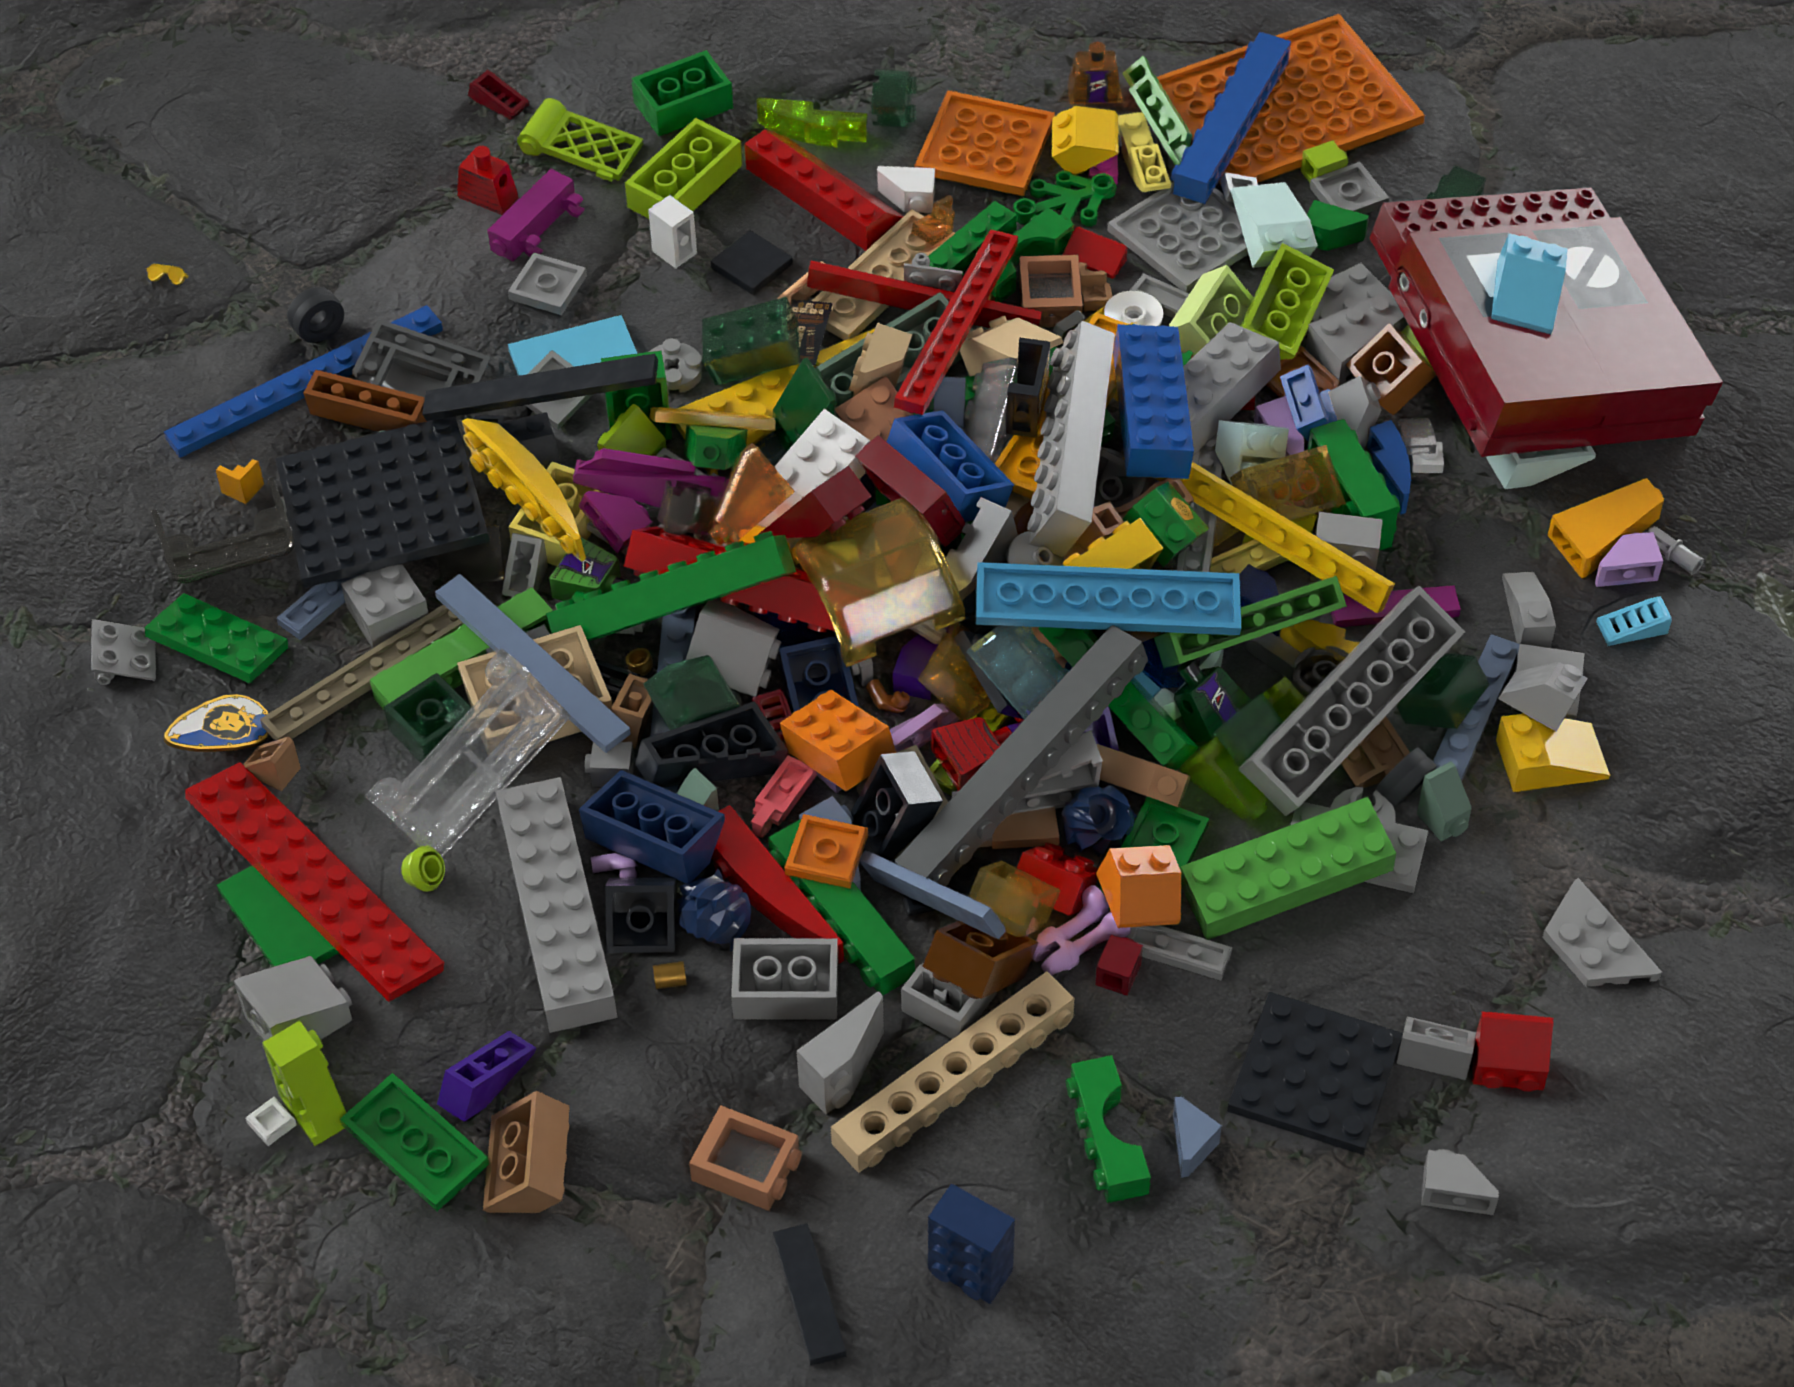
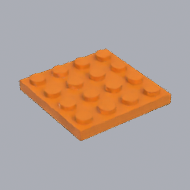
M947 91L915 163V168H935V178L1024 196L1052 129V118L1055 117V112Z

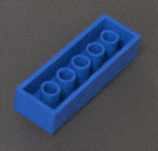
M1117 324L1113 357L1126 477L1189 479L1194 446L1178 327Z

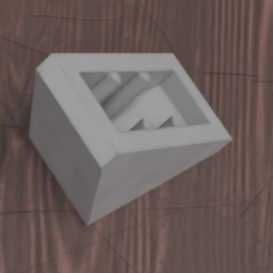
M512 533L502 595L513 597L531 587L536 592L538 591L548 569L544 539Z

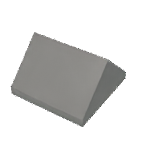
M1407 1016L1397 1064L1466 1080L1474 1049L1476 1032Z

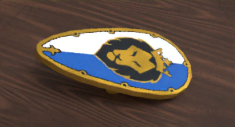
M238 694L223 695L209 700L179 716L169 726L163 739L170 747L194 752H217L250 748L264 742L269 734L262 727L260 719L269 713L259 702L250 697Z

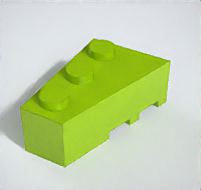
M298 1021L262 1042L279 1097L312 1144L317 1146L345 1129L340 1122V1118L346 1114V1110L328 1071V1062L320 1050L323 1048V1044L313 1029L307 1031L301 1021Z

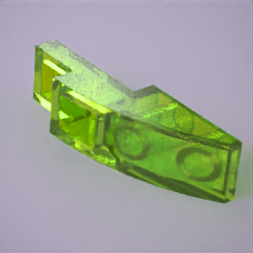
M757 98L758 123L778 134L809 144L836 148L839 140L867 142V113L814 110L813 102Z

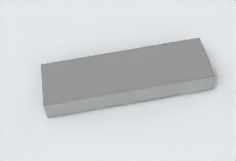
M1160 925L1130 928L1131 932L1127 938L1143 945L1142 957L1222 981L1231 956L1232 947Z

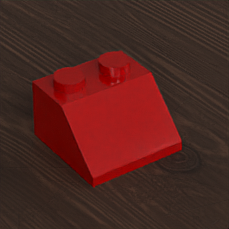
M1482 1011L1473 1049V1084L1483 1085L1487 1088H1519L1522 1091L1544 1090L1549 1073L1553 1018Z

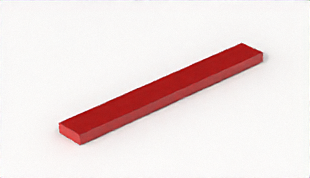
M811 261L808 269L807 287L907 310H912L940 292L948 301L951 300L955 293L817 261ZM987 300L974 325L990 328L989 322L1005 316L1007 321L1021 318L1039 327L1042 312Z

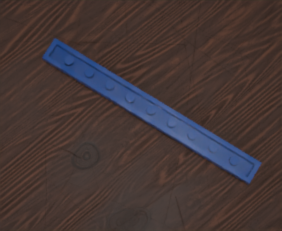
M427 305L391 322L428 336H433L443 331L442 322ZM371 332L164 431L167 442L179 458L305 398L304 391L315 369L343 377L352 375L353 368Z

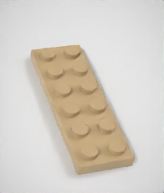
M911 209L854 261L848 269L904 281V263L912 264L913 258L918 253H925L928 256L955 233ZM822 291L812 300L833 303L826 330L843 340L857 336L889 306Z

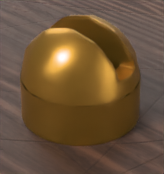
M637 648L630 651L626 656V663L630 671L638 673L640 676L650 673L653 667V659L649 650Z

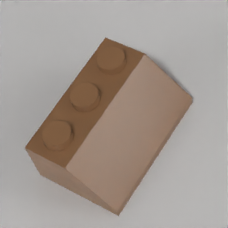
M535 1091L492 1115L488 1149L490 1164L487 1166L483 1211L488 1213H540L562 1201L564 1194V1171L567 1160L566 1146L569 1130V1105L539 1091Z

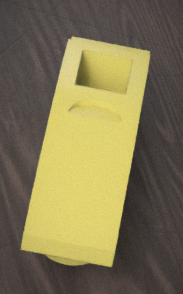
M1143 112L1118 115V133L1122 142L1121 152L1136 186L1142 192L1171 188V182L1159 146L1153 142Z

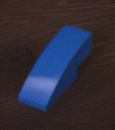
M1392 420L1370 427L1367 449L1373 456V466L1378 473H1382L1390 493L1397 497L1400 504L1399 513L1401 515L1406 513L1411 483L1410 462L1402 437Z

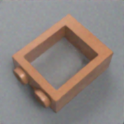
M1078 255L1020 256L1019 284L1021 307L1042 312L1039 327H1055L1058 322L1076 310L1082 313Z
M720 1105L689 1163L691 1181L769 1211L775 1199L780 1200L787 1186V1180L785 1179L790 1170L795 1171L800 1163L802 1151L799 1150L798 1135Z

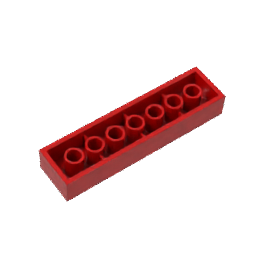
M658 526L632 529L624 567L633 569V574L636 576L658 570L660 575L669 572L668 565L685 560L687 565L697 562V555L710 551H715V554L719 555L726 552L724 546ZM795 568V573L720 597V601L723 603L738 605L741 602L748 604L750 611L760 614H767L768 611L779 614L778 619L782 621L797 623V620L808 623L807 628L811 630L826 632L829 629L838 632V638L856 641V638L866 639L868 635L879 633L888 596Z

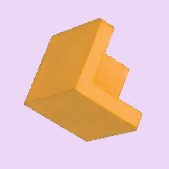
M254 459L245 468L237 465L231 471L220 465L216 469L221 493L244 504H247L264 486L260 464Z

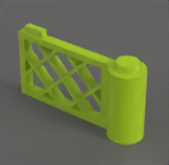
M547 98L541 103L517 138V142L522 152L527 155L538 156L541 153H545L596 172L597 177L612 182L613 179L618 181L621 179L642 147L643 138L567 111L558 100ZM571 122L581 126L582 129L568 132L566 127ZM601 133L606 135L607 138L594 141L591 135ZM586 136L588 143L574 145L572 139ZM567 141L569 147L563 149L554 147L555 143ZM625 142L632 145L629 149L619 151L616 144ZM611 146L614 151L600 155L598 148ZM592 150L595 156L584 158L579 153ZM618 160L620 165L617 169L606 166L604 162Z

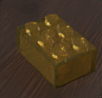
M1326 445L1240 470L1230 477L1235 488L1294 523L1318 516L1319 512H1332L1346 504Z

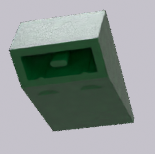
M804 358L773 409V418L776 420L775 431L773 432L786 452L824 409L834 415V407L837 406L834 391L826 387L820 370L817 367L814 368L808 358Z

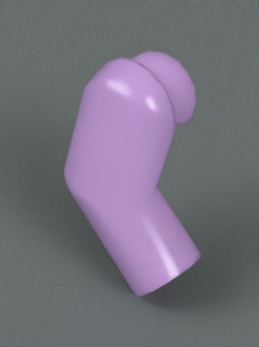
M618 853L591 857L593 873L619 870L620 878L637 877L635 867L638 865L631 858Z

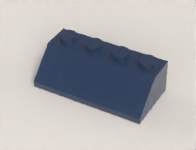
M620 770L579 809L586 839L686 884H690L710 864L725 821L723 813L623 770Z

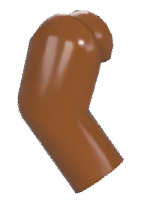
M878 679L872 680L866 685V690L879 710L899 714L907 709L910 697L906 692L902 691L900 693V691H896L893 695L887 694Z

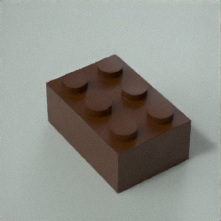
M957 921L936 930L922 967L933 972L932 975L937 980L946 983L951 982L962 988L961 991L966 996L982 999L1024 979L1039 942L1004 923L1006 932L997 939L961 921Z

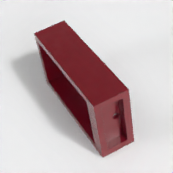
M879 435L865 445L855 456L877 490L915 523L919 524L922 529L946 548L962 533L961 530L966 522L946 491Z

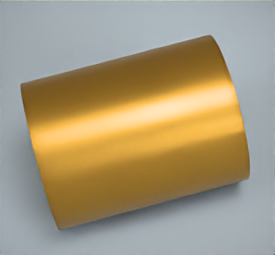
M683 961L653 965L656 989L687 985Z

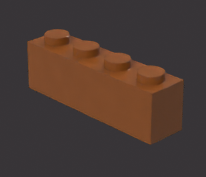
M315 369L304 391L305 400L311 415L377 432L389 431L411 424L417 425L418 423L426 422L422 415L425 397Z

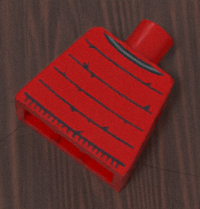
M478 146L474 148L469 156L460 164L458 168V198L503 215L519 198L509 164L506 161L491 156L488 147Z
M977 717L932 729L931 750L959 791L1012 732L1007 726L992 732L985 720Z

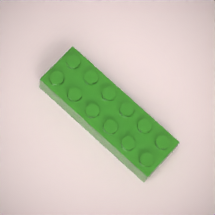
M1365 797L1180 866L1181 887L1205 939L1210 940L1394 871L1396 851L1369 798Z

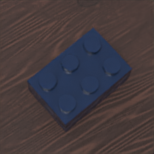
M951 1183L928 1216V1269L940 1281H950L962 1288L963 1292L974 1300L982 1299L991 1304L1013 1272L1015 1218Z

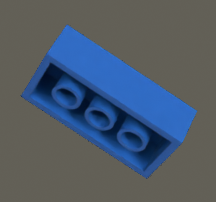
M943 410L894 419L887 443L946 491L965 522L972 521L977 516L980 508L976 504L981 497L1006 507L1014 484Z

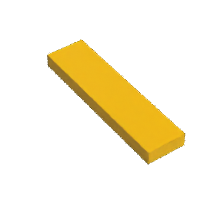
M665 407L650 408L649 419L660 423L775 431L776 420L769 415Z

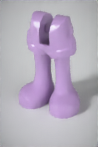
M1091 885L1082 893L1083 908L1073 919L1058 928L1053 926L1047 927L1038 934L1036 941L1039 943L1033 955V960L1038 962L1049 956L1041 966L1044 972L1048 971L1051 975H1055L1063 970H1070L1078 965L1081 954L1095 945L1107 941L1111 934L1121 938L1130 934V927L1117 928L1113 915L1109 912L1105 895L1098 887ZM1101 921L1096 928L1073 942L1069 941L1083 929Z

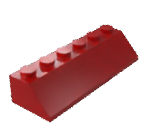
M763 130L744 144L747 170L865 251L904 217L784 135Z

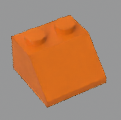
M1171 846L1110 848L1096 875L1117 928L1179 924L1181 920V870Z

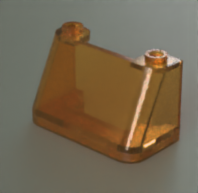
M753 443L748 445L736 457L709 521L712 529L708 533L719 546L724 543L726 546L736 543L795 492Z

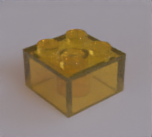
M1001 860L980 868L968 897L992 908L1006 927V932L1013 936L1021 937L1046 926L1061 890Z

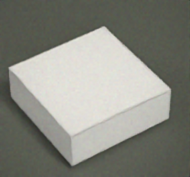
M275 1097L245 1117L247 1124L267 1146L297 1125L295 1118Z

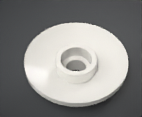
M1125 291L1114 295L1108 300L1105 305L1104 315L1127 324L1133 322L1136 325L1160 326L1163 320V308L1160 302L1150 294L1141 291Z

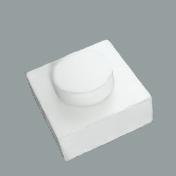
M1411 442L1412 473H1443L1442 442Z

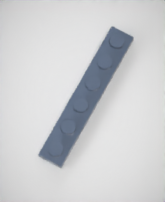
M1492 634L1490 635L1433 760L1437 766L1435 770L1452 761L1457 768L1461 781L1463 780L1517 659L1520 644Z

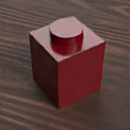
M1111 934L1096 968L1095 985L1128 996L1142 964L1143 945L1136 943L1130 938H1121Z

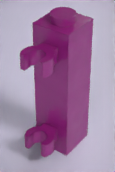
M550 169L487 230L490 250L496 255L503 256L513 262L523 252L529 257L533 253L541 254L543 250L537 247L541 242L539 236L562 213L567 211L571 216L578 218L585 211L583 207L578 206L583 201V197L575 193L574 180Z

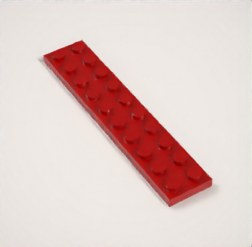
M241 762L185 789V799L388 1002L444 971V961Z

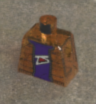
M1093 42L1089 45V51H1078L1075 53L1068 79L1070 104L1122 102L1115 51L1106 50L1105 45L1101 42Z

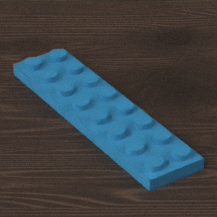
M977 562L976 624L1108 630L1110 626L1114 625L1123 631L1240 635L1239 573Z

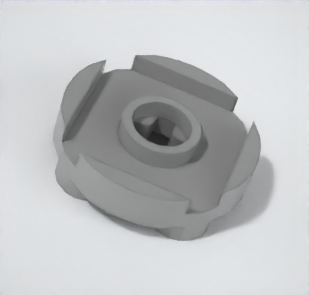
M670 338L649 351L662 350L668 394L669 390L679 389V393L689 391L700 382L703 367L702 357L693 347L680 343L677 339ZM669 366H678L679 368H671L670 370H667Z

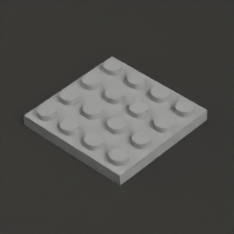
M1172 182L1171 188L1156 192L1108 222L1107 231L1176 287L1189 293L1202 274L1225 265L1231 266L1247 256L1248 250L1235 204L1226 201L1223 193L1214 188L1207 202L1203 204L1174 195V182Z

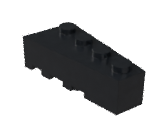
M754 701L643 739L635 765L646 781L660 787L682 785L690 771L695 768L710 782L774 774L784 761L787 748Z

